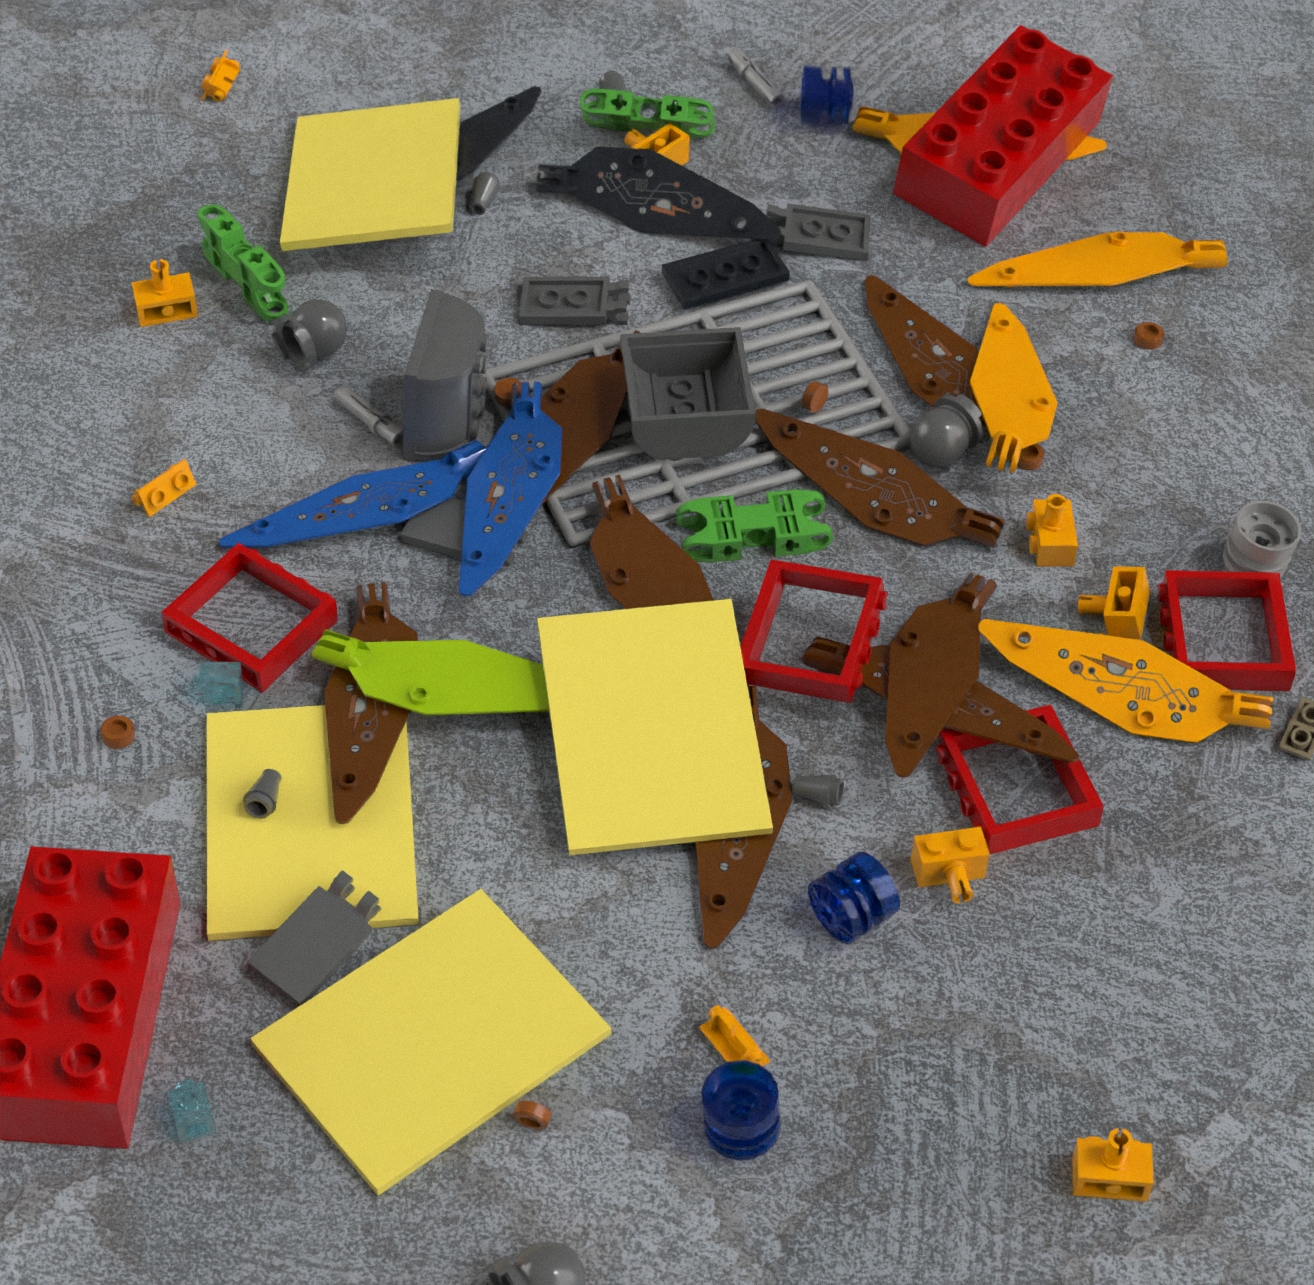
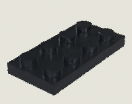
M753 239L662 264V274L684 310L786 282L790 278V271L769 240Z

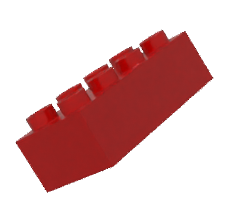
M1020 24L903 146L892 194L987 247L1099 124L1114 75L1097 67L1090 58L1083 55H1075L1048 40L1042 32L1028 29Z
M30 846L0 962V1140L129 1149L181 905L171 855Z

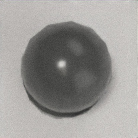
M319 299L304 302L292 315L283 314L271 322V325L276 328V332L271 335L277 350L284 360L290 358L297 365H295L294 369L300 372L315 365L317 358H324L335 353L345 342L348 330L345 315L340 309L328 301Z
M946 392L934 402L933 408L921 413L911 425V450L920 461L928 466L944 468L957 462L965 454L967 448H973L986 436L987 427H982L979 417L982 415L981 411L966 396L959 394L955 397L950 395V392Z
M546 1241L531 1244L519 1253L513 1265L506 1258H500L488 1264L492 1271L488 1274L491 1285H586L585 1268L574 1250L562 1243Z

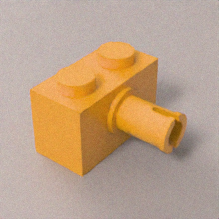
M671 123L647 138L636 129H632V132L629 131L625 137V144L631 148L652 149L680 165L689 162L690 136Z
M159 259L160 269H158L156 260L150 263L152 279L131 282L140 327L198 317L190 273L170 276L169 263L164 259Z
M1051 494L1047 499H1034L1031 512L1026 513V530L1032 532L1029 538L1030 554H1035L1037 567L1074 566L1078 541L1071 499H1066L1060 494Z
M1113 566L1108 594H1080L1078 599L1079 614H1104L1103 617L1108 636L1141 640L1150 595L1145 567Z
M981 827L914 836L910 860L918 887L948 883L952 901L960 904V894L963 903L973 898L974 894L969 880L985 878L990 854Z
M1119 1128L1113 1129L1109 1133L1108 1140H1103L1096 1136L1077 1138L1072 1156L1073 1196L1148 1202L1154 1184L1152 1144L1133 1140L1131 1133L1123 1128L1120 1137H1117Z

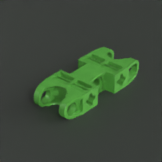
M588 89L580 98L584 120L589 126L595 128L632 132L634 128L658 131L671 123L688 134L690 138H707L715 130L714 109L708 101L670 95H663V99L634 96L633 92L610 89ZM589 96H597L600 99L591 101L586 106L584 104ZM706 107L710 113L697 110V108ZM646 109L655 111L651 118H644L641 116V113ZM588 115H591L592 117H597V118H600V119H599V120H591L590 118H588ZM711 123V127L707 131L702 132L696 128L707 126Z
M213 204L200 208L197 213L198 222L206 234V238L202 241V250L211 265L226 281L233 278L242 288L243 299L264 320L272 322L283 314H289L288 304L280 291L285 287V274L276 261L260 245L253 248L244 238L243 227L223 207ZM207 214L218 215V217L214 219H207L204 216ZM273 307H279L282 311L270 313L268 310Z
M812 490L767 492L766 504L735 506L733 495L706 497L685 502L675 512L676 521L679 526L698 531L695 532V535L685 538L681 544V548L696 562L741 560L742 548L773 545L775 557L807 554L826 548L833 540L832 529L829 525L819 524V521L811 520L812 517L818 516L826 508L824 496ZM780 497L783 498V504H782V505H781ZM809 502H819L814 506H805ZM690 512L697 514L690 517H682L684 514ZM818 535H826L821 539L811 538ZM693 546H703L698 550H689ZM725 546L727 547L728 554H725Z

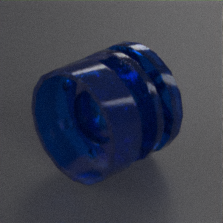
M803 66L801 123L819 124L822 112H828L829 123L834 124L836 112H840V124L847 125L853 109L854 83L850 67H843L841 79H837V68L832 66L829 79H824L821 66Z
M857 851L836 866V870H828L822 877L819 876L808 885L807 893L816 917L823 927L841 943L851 944L861 935L870 931L872 925L878 926L900 909V897L893 879L875 857L863 851Z
M745 1060L730 1061L716 1067L706 1077L701 1089L705 1137L711 1148L723 1157L737 1161L755 1159L767 1153L776 1144L781 1131L779 1093L776 1080L771 1072L761 1065Z

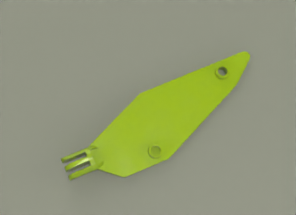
M325 629L311 655L315 660L350 671L365 696L423 715L549 711L543 664L467 640L363 642L359 639Z

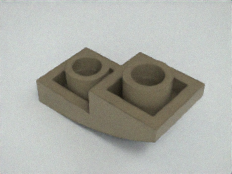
M1302 696L1278 749L1308 761L1311 760L1314 753V701Z

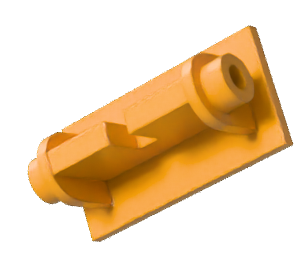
M227 49L221 59L215 58L210 68V72L213 74L207 73L200 87L205 90L201 101H204L206 95L212 97L216 102L225 100L239 74L240 65L236 60L226 58Z
M186 459L171 465L168 470L134 491V495L131 496L133 503L138 507L143 505L148 517H151L197 485Z
M720 1005L711 1008L708 1013L711 1017L710 1020L699 1026V1029L740 1080L770 1063V1059L729 1009L721 1008Z

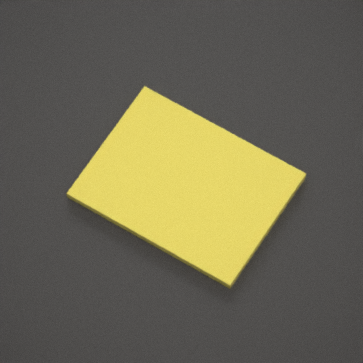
M459 98L297 117L280 237L281 250L290 251L453 232L461 107Z
M732 599L537 618L569 855L772 834L773 824Z
M325 705L207 713L208 941L271 936L318 886L328 891L331 883L342 870L353 878L351 884L355 887V890L345 900L355 908L368 890L379 898L377 905L381 907V910L367 923L372 928L419 925L407 721L376 791L349 823L339 824L335 821ZM265 769H273L282 778L279 784L276 809L266 818L252 817L244 809L243 797Z
M479 889L251 1037L250 1041L253 1048L377 1196H379L611 1035V1027L482 889Z

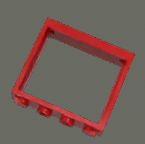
M239 542L161 612L166 634L262 693L322 637L325 629L329 630L338 621L336 600L329 593L321 592L311 586L304 578L296 577L286 571L280 564L269 561L262 557L255 549H249ZM241 570L312 611L261 660L191 617Z
M771 559L740 646L747 684L851 703L855 690H858V687L862 685L863 674L861 670L863 664H868L870 661V642L872 637H877L879 632L880 619L878 617L880 611H885L887 607L886 599L888 592L884 591L883 579L881 577ZM785 584L866 598L841 676L759 661Z
M1165 570L1163 582L1157 585V601L1162 602L1163 606L1160 610V625L1166 628L1163 636L1164 651H1169V655L1229 690H1291L1296 674V665L1279 573ZM1179 596L1262 598L1272 663L1188 661Z
M1051 704L1025 710L1052 727L1074 749ZM952 729L940 732L939 743L935 747L939 756L938 763L940 766L944 765L947 771L948 784L950 789L956 791L960 798V808L964 817H969L973 825L972 828L981 827L989 854L1100 826L1104 805L1079 758L1074 763L1051 758L1074 803L1073 806L996 825L961 751L997 742Z

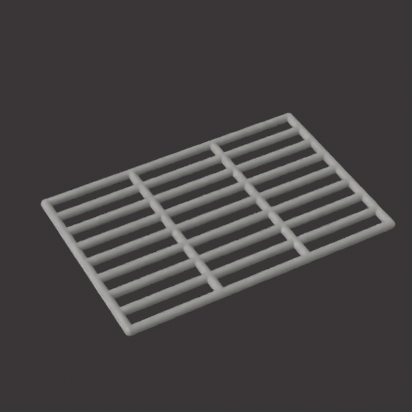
M811 280L492 367L483 374V377H487L486 390L504 422L511 408L500 405L495 400V379L593 352L596 357L608 355L605 348L619 345L620 334H632L635 330L640 333L666 332L701 322L705 329L741 327V332L818 311L824 320L743 342L745 354L831 330L836 339L748 363L749 375L840 349L844 350L848 358L755 385L750 381L755 411L763 408L781 413L802 407L803 394L766 405L759 395L855 368L861 377L828 386L827 399L867 387L874 397L802 417L798 420L818 426L881 407L887 417L836 432L858 438L894 427L899 437L877 443V445L892 450H899L910 446L909 428ZM802 293H807L811 299L809 302L717 327L712 319ZM571 368L523 382H529L531 391H534V381L540 382L542 388L553 386ZM626 394L620 412L627 411L630 416L628 396ZM631 420L615 424L610 438L631 433ZM762 430L750 433L745 442L737 449L768 439ZM634 442L596 453L576 472L640 454L644 451ZM776 450L679 478L673 469L674 467L703 458H682L681 460L673 461L670 459L660 460L653 457L655 461L559 488L545 502L568 545L577 546L590 542L596 527L576 533L571 522L601 514V508L598 502L564 511L559 501L594 491L592 483L596 481L599 482L602 489L604 488L603 479L608 477L611 478L613 485H616L615 475L620 474L623 482L661 471L666 482L628 492L632 504L673 492L678 503L642 513L654 523L674 517L677 508L688 501L733 495L735 499L807 476ZM780 460H785L790 468L786 471L691 499L685 488Z

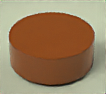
M1153 322L1140 323L1135 328L1134 342L1143 349H1156L1163 342L1164 330Z
M515 378L499 380L494 387L495 400L500 405L511 407L512 384L517 382L520 398L522 386L520 380Z
M818 381L810 383L802 396L803 408L813 413L821 410L828 397V387Z
M1037 443L1022 448L1017 467L1023 470L1038 469L1043 462V448Z
M112 716L101 725L102 741L110 748H124L130 745L135 738L133 722L125 716Z
M521 1100L516 1104L513 1118L518 1124L526 1128L543 1130L548 1127L552 1113L548 1108L539 1103Z

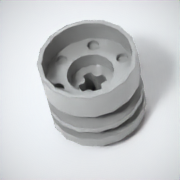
M1253 501L1244 505L1236 516L1232 531L1224 546L1222 557L1225 566L1230 572L1279 573L1281 578L1287 570L1291 556L1295 552L1301 537L1302 529L1299 520L1289 509L1278 503Z

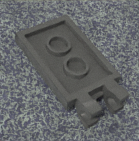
M787 203V209L768 204L767 216L782 232L778 240H769L773 247L783 244V250L867 261L871 215Z
M610 276L524 277L518 316L519 325H606L607 319H610L617 325H628L629 316L625 312H627V305H630L631 298L630 293H627L629 292V280L610 282Z
M449 498L412 516L400 533L402 543L461 559L466 501ZM524 530L517 543L523 544L528 537V531ZM511 552L503 565H511L515 558L514 553Z
M343 870L335 877L328 891L318 886L247 961L248 966L298 1007L310 1000L372 933V927L367 923L381 910V907L377 905L379 898L369 890L360 899L356 908L345 900L355 890V887L351 884L353 878Z

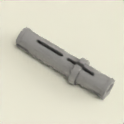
M740 48L732 49L728 54L727 60L738 70L739 76L743 80L748 81L771 108L776 109L780 107L784 102V95L759 70V66L754 60H750Z
M347 385L341 386L334 395L335 401L368 425L371 433L383 437L394 448H398L403 444V430L391 421L388 414L376 410Z

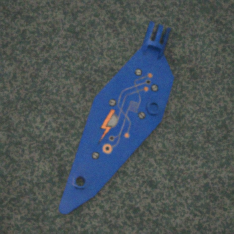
M534 381L533 398H531L529 382H522L520 398L517 382L512 384L510 413L468 477L459 592L462 596L474 594L502 567L560 475L562 427L541 411L542 385L538 381Z
M474 440L449 452L443 459L351 476L220 539V546L223 548H233L239 542L247 548L270 547L400 523L452 498L461 480L469 477L487 448L478 440Z

